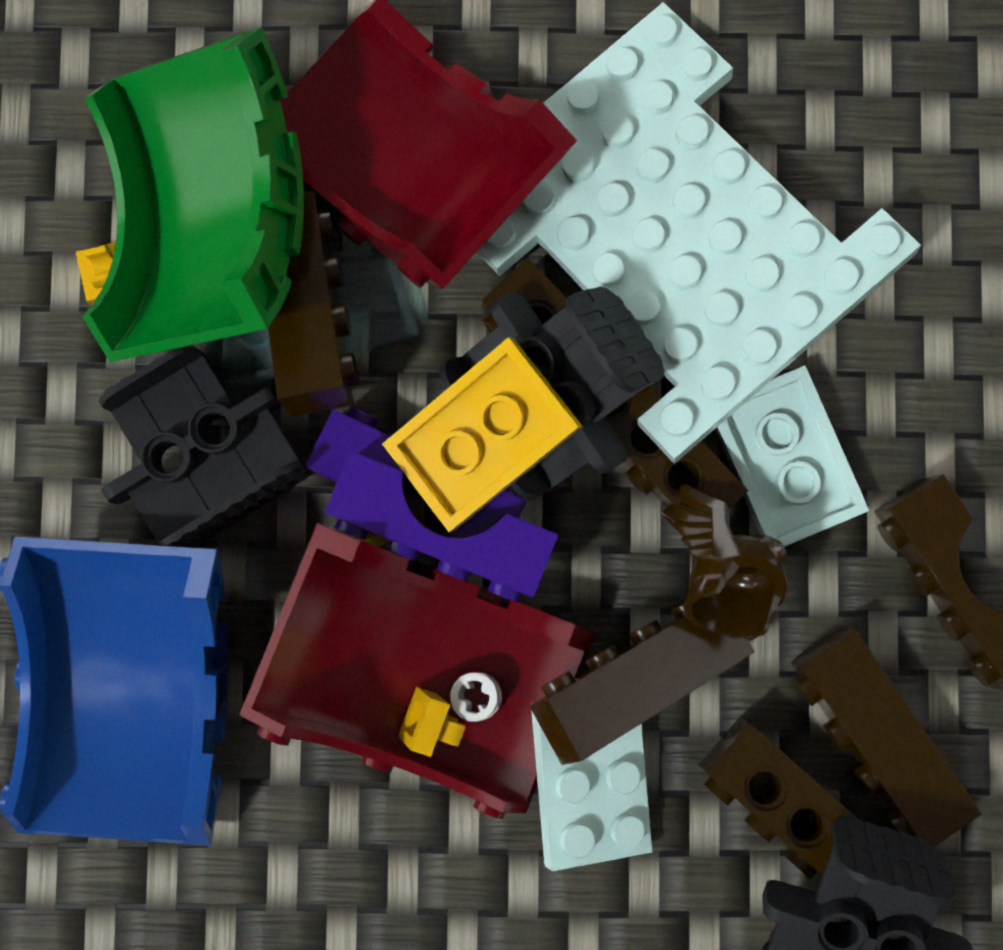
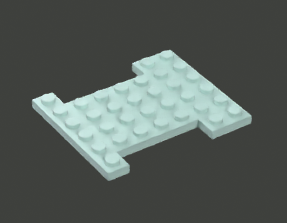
M662 2L544 102L545 106L576 138L577 142L492 234L477 253L501 276L539 243L583 290L604 287L621 298L627 310H630L634 316L636 323L643 329L646 338L651 341L654 346L653 348L660 355L663 361L664 375L675 386L637 419L638 426L675 464L914 257L921 244L882 208L841 243L700 107L732 79L733 67Z

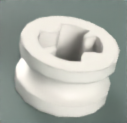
M467 673L454 683L450 692V702L453 710L459 717L467 721H482L492 717L499 710L502 703V690L499 683L491 675L486 673ZM474 681L481 682V691L489 695L488 705L478 706L480 712L472 711V701L464 698L466 688H475Z

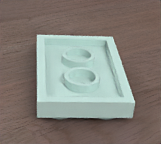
M806 366L773 378L715 428L734 476L749 490L744 495V499L760 535L775 538L785 547L869 511Z
M532 712L544 866L553 872L652 853L642 724L583 761L561 765Z

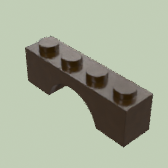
M944 474L927 477L874 511L881 521L878 525L879 533L891 549L901 551L911 566L907 570L910 580L924 596L930 595L939 608L940 613L937 614V619L941 627L954 641L960 640L971 657L967 659V665L976 679L986 687L990 686L994 689L1003 690V611L992 609L978 600L967 587L960 570V545L966 530L973 521V517Z

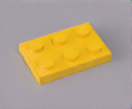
M508 337L382 443V445L447 531L451 532L474 516L583 426L516 340Z

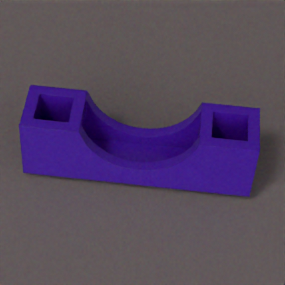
M350 407L347 415L337 410H332L305 465L306 468L337 482L351 450L402 471L382 445L391 436L375 429L379 420L353 407ZM509 486L459 528L451 531L450 536L452 538H467L481 534L493 527L505 514L519 518L527 501L518 497V494Z
M351 450L324 512L338 518L334 528L362 540H365L368 532L371 531L388 538L389 541L385 549L414 561L417 560L419 552L430 555L440 560L436 570L465 582L468 581L471 573L489 579L491 583L488 591L519 603L522 593L534 597L558 537L556 533L509 514H505L487 531L472 537L450 538L439 535L427 528L414 513L408 499L407 476L404 472Z

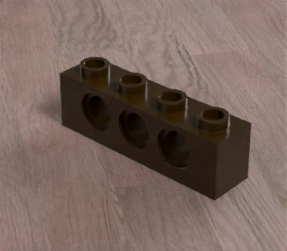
M740 717L699 764L710 776L704 785L727 806L736 799L751 813L744 821L770 843L777 835L792 849L785 857L809 879H812L817 872L823 876L833 847L831 830L834 822L837 819L847 817L859 820L756 728ZM759 772H770L772 776L770 791L762 797L750 796L749 783L752 777ZM804 808L811 809L813 820L810 827L804 832L793 833L790 827L793 815L798 810Z

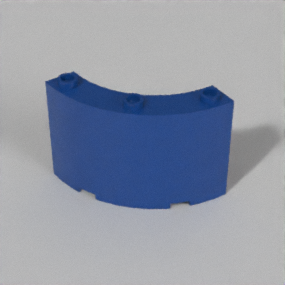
M14 537L8 558H3L0 562V590L8 604L16 634L19 662L16 666L14 682L16 689L20 691V710L11 779L5 783L1 793L0 807L2 815L18 833L211 846L222 775H213L215 761L214 746L215 741H226L229 692L228 622L217 621L219 602H223L225 598V586L217 549Z

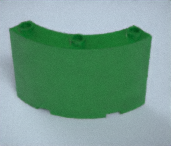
M263 27L111 78L84 98L99 129L110 162L117 204V234L114 256L107 279L96 300L82 318L110 363L268 329L288 295L292 281L286 276L290 257L299 255L304 219L303 173L297 132L287 133L279 101L288 98L287 91Z

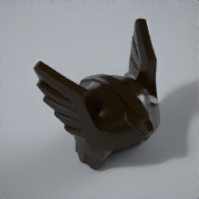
M688 484L681 485V503L676 505L679 521L675 523V527L682 535L681 540L689 548V552L692 555V570L688 581L689 591L685 600L688 621L700 629L726 635L730 638L752 640L758 636H763L767 633L772 616L775 614L777 607L783 603L787 592L785 564L788 553L783 547L784 545L779 540L767 535L747 536L732 534L729 526V508L725 502L710 497Z

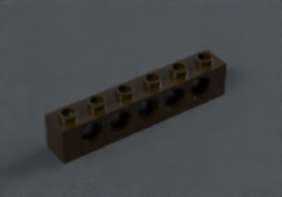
M527 258L482 299V311L486 316L481 321L490 333L498 327L490 313L489 307L500 296L513 293L520 294L526 299L536 315L543 316L547 320L565 307L567 298ZM540 349V362L543 365V367L546 370H548V357L546 353L542 349ZM647 386L622 404V409L619 413L605 417L627 451L628 459L624 463L630 468L625 472L628 480L643 495L647 496L650 492L655 494L666 506L661 511V514L676 531L678 530L675 527V523L679 521L676 505L681 503L680 493L670 487L667 479L668 471L674 465H681L689 469L693 476L692 488L725 502L730 509L749 490L702 441L675 464L658 446L656 451L651 454H642L632 446L631 433L634 429L639 428L637 419L661 399L650 386ZM570 394V407L575 414L579 415V404L575 397Z

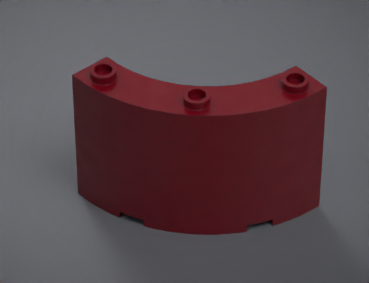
M373 0L287 92L288 98L280 100L287 133L297 132L302 163L303 189L307 192L314 191L319 203L326 209H331L333 215L339 219L336 223L338 229L357 246H360L364 240L396 263L397 268L417 287L422 288L425 283H428L437 288L444 289L577 140L540 99H523L506 93L498 101L494 98L492 90L486 82L471 74L459 64L455 63L448 70L429 55L433 49L432 43L415 29L387 0Z
M317 523L239 715L259 725L257 734L273 743L288 746L291 739L312 742L363 756L361 761L364 764L382 772L391 773L393 767L400 768L475 799L473 807L494 818L503 819L505 813L526 814L538 784L532 712L529 705L545 697L541 686L568 671L572 673L574 679L580 676L596 632L520 602L517 603L510 600L506 608L501 606L504 597L488 591L487 588L469 581H462L440 572L436 568L389 552L371 543ZM467 673H486L493 676L499 683L502 690V703L499 710L492 717L482 721H467L459 717L453 710L450 702V692L454 683L462 675ZM474 681L475 688H466L464 698L472 701V711L480 712L478 706L488 705L489 695L481 691V682ZM416 686L437 693L450 704L447 714L457 718V722L466 725L459 746H453L437 740L433 753L429 757L411 751L398 738Z

